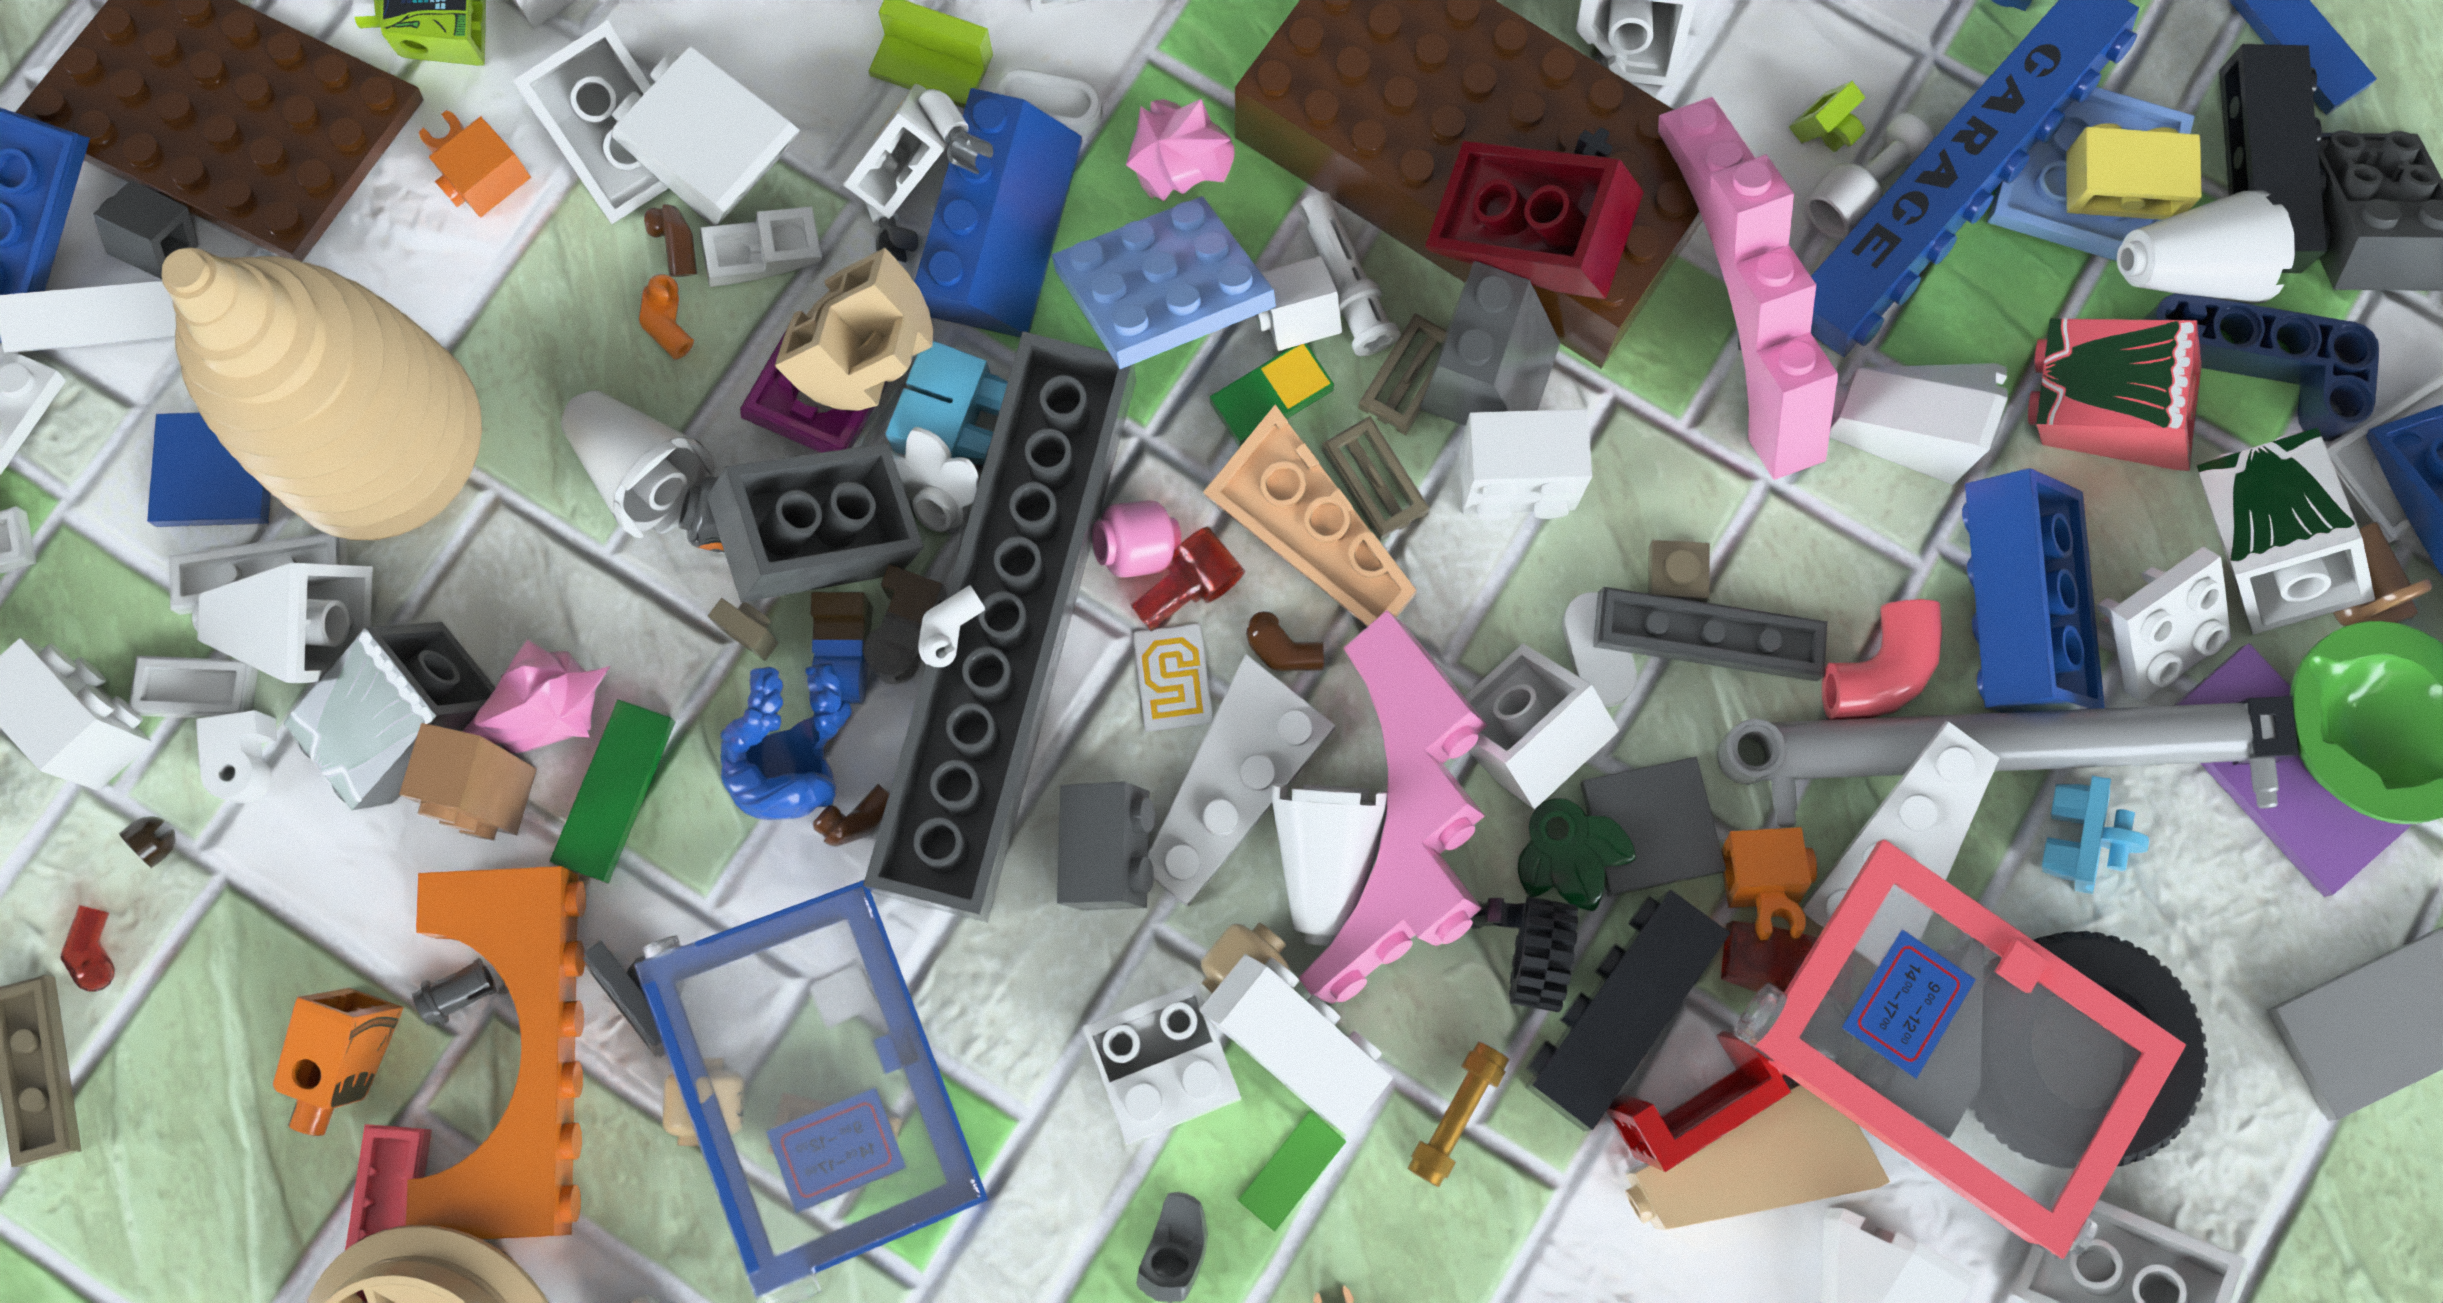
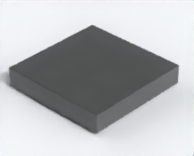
M1697 756L1586 779L1580 783L1588 816H1607L1612 818L1628 834L1636 852V859L1631 863L1604 867L1606 873L1605 886L1608 897L1715 875L1726 871Z

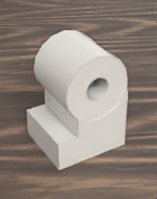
M252 710L196 719L199 767L205 789L218 798L242 804L255 802L264 796L271 785L272 773L270 766L262 758L261 743L277 741L276 718Z

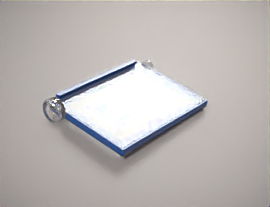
M864 880L681 946L678 935L663 938L643 947L642 950L646 960L634 964L757 1303H798L822 1292L816 1273L988 1200L871 891L863 886Z

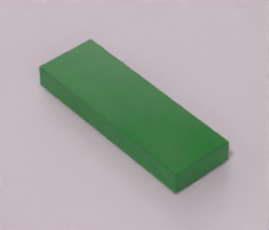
M617 699L552 853L550 863L609 884L676 721L668 716Z

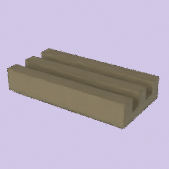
M1415 313L1361 398L1358 409L1367 414L1368 412L1377 416V420L1386 425L1389 423L1396 427L1397 431L1407 435L1421 412L1422 407L1420 406L1434 366L1404 415L1395 410L1436 344L1443 342L1446 330ZM1420 331L1426 334L1428 337L1386 404L1376 400L1417 333Z
M1371 416L1322 443V451L1380 542L1388 538L1393 531L1397 529L1400 531L1407 527L1412 520L1420 519L1429 513V506ZM1365 435L1410 507L1404 510L1401 509L1358 442V437ZM1344 445L1346 446L1391 518L1387 520L1383 518L1339 448Z

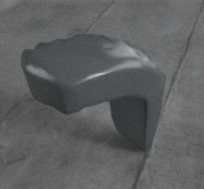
M1173 1192L1167 1194L1163 1203L1159 1221L1139 1266L1136 1282L1139 1290L1155 1301L1168 1303L1184 1301L1199 1274L1206 1253L1208 1230L1202 1204L1195 1197L1187 1193Z

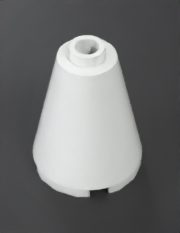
M2263 190L2242 191L2131 231L2127 234L2118 250L2117 266L2126 281L2134 287L2204 296L2246 304L2265 303L2279 294L2284 286L2276 285L2282 269L2292 268L2295 256L2294 231L2289 214L2283 205H2272L2266 198V196L2271 194Z
M593 390L579 394L572 398L565 407L561 420L562 431L616 522L636 538H645L641 533L642 531L654 529L661 535L678 526L682 505L689 486H699L705 478L706 472L712 476L714 475L715 465L712 454L699 441L601 391Z
M1288 784L1273 785L1271 798L1293 930L1305 933V943L1330 946L1358 905L1369 879L1386 820L1387 791L1376 793V801H1369V789L1303 785V789H1292V796H1288Z

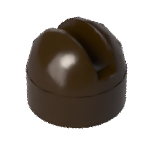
M154 816L142 817L119 833L125 843L150 868L155 867L173 850L176 841L173 829L166 831L159 837L155 835L154 832L165 820Z

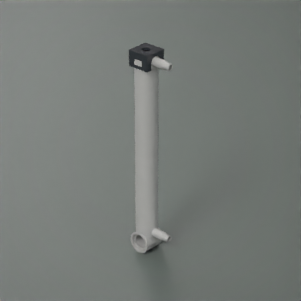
M2281 696L2247 698L2238 703L1787 722H1768L1766 720L1750 719L1741 722L1723 737L1718 746L1717 759L1720 769L1726 777L1736 783L1750 785L1760 781L1771 780L1773 809L1776 812L1777 825L1781 828L1794 827L1796 824L1797 798L1795 779L1904 775L1946 720L1999 757L1994 771L2232 762L2233 765L2250 764L2253 792L2256 793L2257 806L2262 809L2275 808L2278 805L2277 791L2279 786L2276 763L2299 754L2292 697ZM1740 739H1753L1762 746L1765 754L1762 765L1751 766L1740 758L1737 750Z

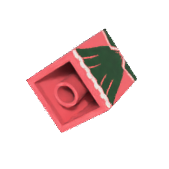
M2050 318L2047 339L2037 340L2035 351L2036 373H2043L2041 391H2031L2028 406L2029 425H2037L2042 445L2173 470L2190 471L2202 367L2197 320Z

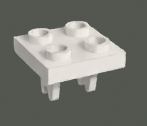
M2201 547L2167 572L2154 567L2143 572L2142 578L2149 584L2123 602L2118 603L2105 598L2097 604L2098 610L2106 616L2099 621L2100 625L2116 639L2124 691L2140 702L2161 688L2171 685L2181 674L2207 656L2217 653L2224 644L2231 640L2221 556L2205 547Z

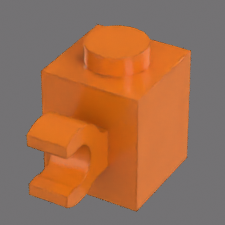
M446 110L441 114L450 126V131L445 137L434 138L425 128L419 131L421 140L433 153L429 156L430 160L442 174L434 182L457 208L466 201L480 218L532 178L516 154L482 116L465 128L456 115Z
M1802 827L1730 831L1721 849L1726 867L1723 877L1728 908L1757 907L1755 930L1760 940H1768L1773 932L1772 917L1784 918L1789 923L1792 939L1799 938L1805 929L1806 918L1798 904L1803 899L1810 885L1815 883L1817 878L1816 856L1813 848H1805Z

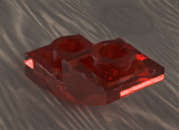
M1740 921L1726 923L1725 929L1730 934L1724 942L1721 979L1767 997L1783 993L1818 937L1802 933L1799 938L1792 939L1790 930L1772 927L1773 932L1769 939L1760 940L1755 930V923ZM1853 951L1819 1005L1831 1010L1849 1005Z

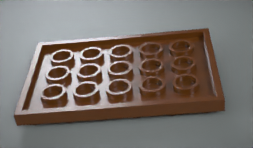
M108 0L16 110V113L89 137L90 140L84 161L127 182L132 180L188 207L190 213L280 257L303 262L424 99L417 86L236 0Z

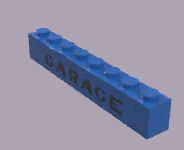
M2058 0L1811 275L1816 283L1811 334L1845 358L1857 343L1861 346H1866L1875 337L1884 322V318L1881 316L1894 302L1900 306L1909 299L1920 283L1921 277L1918 275L1930 261L1937 265L1948 255L1957 240L1955 233L1966 221L1974 224L1983 216L1994 196L1991 193L2002 181L2010 184L2017 178L2029 160L2030 155L2027 153L2038 140L2044 144L2047 143L2061 127L2066 117L2063 112L2074 100L2080 104L2083 103L2094 91L2102 76L2099 72L2110 60L2117 64L2124 58L2137 38V34L2132 30L2139 7L2127 0Z

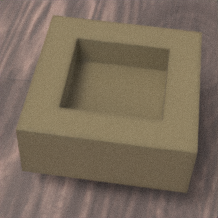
M1652 540L1648 546V594L1707 602L1710 584V543Z
M721 597L707 615L721 631L764 661L767 660L779 644L766 629L772 621L747 602H742L737 609Z

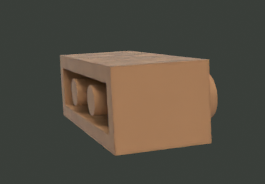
M421 723L399 795L420 804L417 814L439 820V824L459 829L461 834L494 841L497 831L517 836L537 769L482 736Z

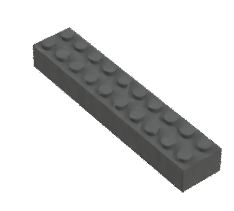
M1022 331L946 595V599L970 585L983 604L985 611L960 625L957 652L953 662L945 667L926 665L863 886L876 895L988 923L1090 552L1093 525L1099 519L1136 384L1134 364L1120 369L1108 351Z

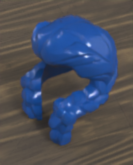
M832 663L813 665L805 670L808 675L809 701L814 712L813 717L797 723L790 730L767 735L769 732L777 731L781 726V716L777 712L783 705L780 695L783 689V682L778 677L779 671L773 667L755 668L750 671L751 693L748 697V709L745 710L744 716L730 722L720 733L722 739L720 749L722 764L721 780L736 806L744 813L764 820L795 819L809 815L817 807H827L833 804L836 797V784L832 769L823 757V747L828 740L838 733V729L851 716L852 709L847 701H841L840 682Z

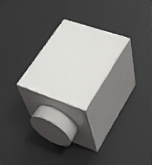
M1322 256L1261 272L1274 289L1276 307L1255 315L1261 332L1270 330L1278 351L1342 333L1337 290Z

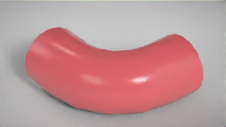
M1915 599L1882 605L1880 608L1882 642L1877 655L1868 661L1858 663H1828L1822 679V702L1825 714L1829 720L1873 718L1892 714L1922 693L1939 664L1942 620L1940 603L1938 601Z

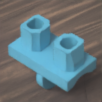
M2092 776L2090 786L2081 784H2056L2051 819L2084 824L2081 843L2047 837L2042 861V872L2064 880L2075 881V891L2094 893L2101 847L2110 849L2107 868L2117 871L2126 870L2129 853H2144L2148 851L2149 837L2132 831L2135 812L2118 809L2116 810L2114 827H2105L2110 798V778Z

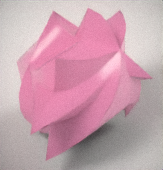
M1165 99L1151 101L1150 111L1140 106L1138 125H1136L1137 131L1131 145L1126 166L1136 172L1141 187L1152 199L1155 196L1165 201L1173 189L1184 194L1195 184L1205 180L1224 182L1234 160V145L1231 142L1230 136L1211 121L1202 99L1184 107Z
M527 640L513 658L506 672L501 675L500 682L488 700L462 732L479 735L494 744H501L505 750L511 753L534 750L573 736L590 738L588 730L591 729L595 690L610 666L598 670L585 671L569 652L555 651L549 653Z

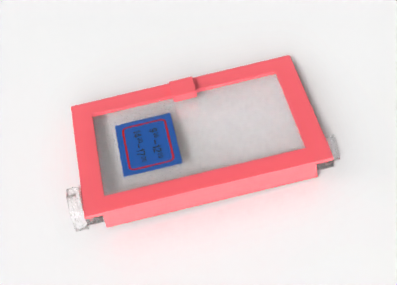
M1885 839L1878 841L1785 992H1782L1771 983L1766 984L1749 1002L1734 1029L1735 1036L1769 1059L1768 1063L2016 1235L2028 1243L2036 1244L2057 1259H2064L2068 1251L2074 1255H2079L2093 1241L2097 1232V1224L2089 1219L2088 1216L2186 1046L2185 1043Z

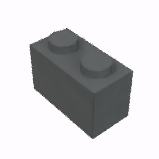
M1125 781L1060 785L1057 904L1080 910L1147 908V892L1151 890L1154 880L1152 862L1148 858L1149 833L1153 830L1155 823V810L1149 798L1150 791Z

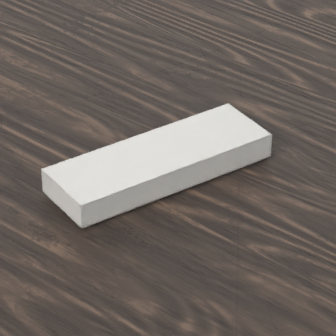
M162 281L0 295V336L3 352L5 353L175 337L176 313L173 308L172 298Z
M321 533L170 555V609L179 615L191 614L195 605L199 602L200 593L287 563L348 565L347 541L344 538Z

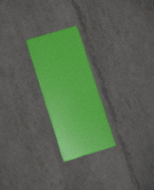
M1309 1111L1239 1197L1238 1201L1275 1232L1347 1141L1313 1112Z

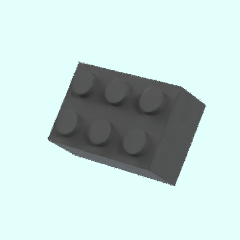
M889 443L726 466L707 495L741 603L882 578L889 564L905 570L924 548Z

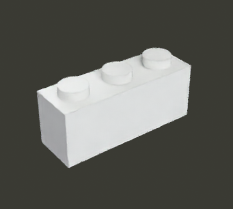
M1244 954L1200 1008L1199 1012L1324 1120L1348 1135L1393 1078L1376 1063L1382 1053L1357 1032L1353 1031L1347 1037L1336 1028L1335 1025L1341 1017L1317 996L1312 994L1307 1001L1293 989L1299 982V979L1277 960L1270 957L1264 965L1249 955Z

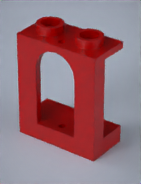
M1726 1031L1717 1034L1716 1037L1734 1065L1735 1070L1660 1116L1654 1104L1626 1094H1621L1615 1098L1606 1112L1633 1157L1663 1172H1667L1792 1093L1782 1077L1784 1073L1768 1063L1769 1056L1754 1047L1760 1039Z

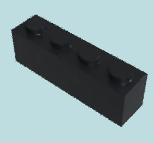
M2242 44L2219 70L2228 193L2230 196L2242 191L2263 190L2271 194L2266 196V198L2272 205H2283L2289 214L2294 231L2295 256L2292 268L2282 269L2281 273H2302L2327 252L2331 236L2330 225L2327 220H2324L2322 202L2326 187V175L2324 170L2319 168L2318 144L2321 139L2322 127L2320 120L2315 117L2313 99L2317 86V73L2310 64L2309 45Z
M1671 889L1660 896L1657 901L1651 896H1647L1628 923L1636 930L1624 948H1621L1616 943L1612 945L1594 971L1602 977L1601 981L1589 997L1580 991L1562 1015L1560 1021L1568 1027L1555 1046L1546 1040L1525 1068L1533 1075L1525 1088L1582 1131H1591L1595 1128L1730 934L1728 930Z

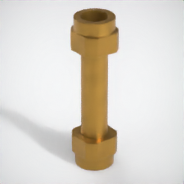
M1479 1041L1473 1051H1469L1461 1065L1468 1073L1429 1143L1426 1144L1419 1141L1411 1155L1413 1159L1407 1168L1409 1171L1438 1188L1444 1178H1448L1456 1163L1449 1157L1488 1085L1496 1088L1499 1086L1506 1073L1504 1069L1509 1062V1058Z

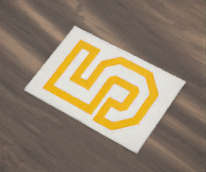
M1201 623L1133 632L1145 732L1212 724L1213 714Z

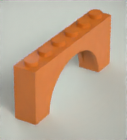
M555 866L418 873L416 933L435 939L460 941L480 953L495 968L506 984L515 1004L521 1032V1059L512 1098L504 1115L490 1136L472 1154L453 1167L427 1177L407 1180L406 1226L435 1225L471 1234L479 1239L572 1235V1222L578 1221L581 1210L580 1189L578 1185H573V1160H577L580 1157L582 1149L581 1127L579 1123H574V1098L580 1097L583 1088L582 1066L579 1061H575V1037H580L584 1028L583 1005L580 1000L576 1001V977L582 976L585 968L583 957H585L583 954L585 952L582 941H577L578 917H583L585 913L586 890L583 882L578 881V874L569 869Z

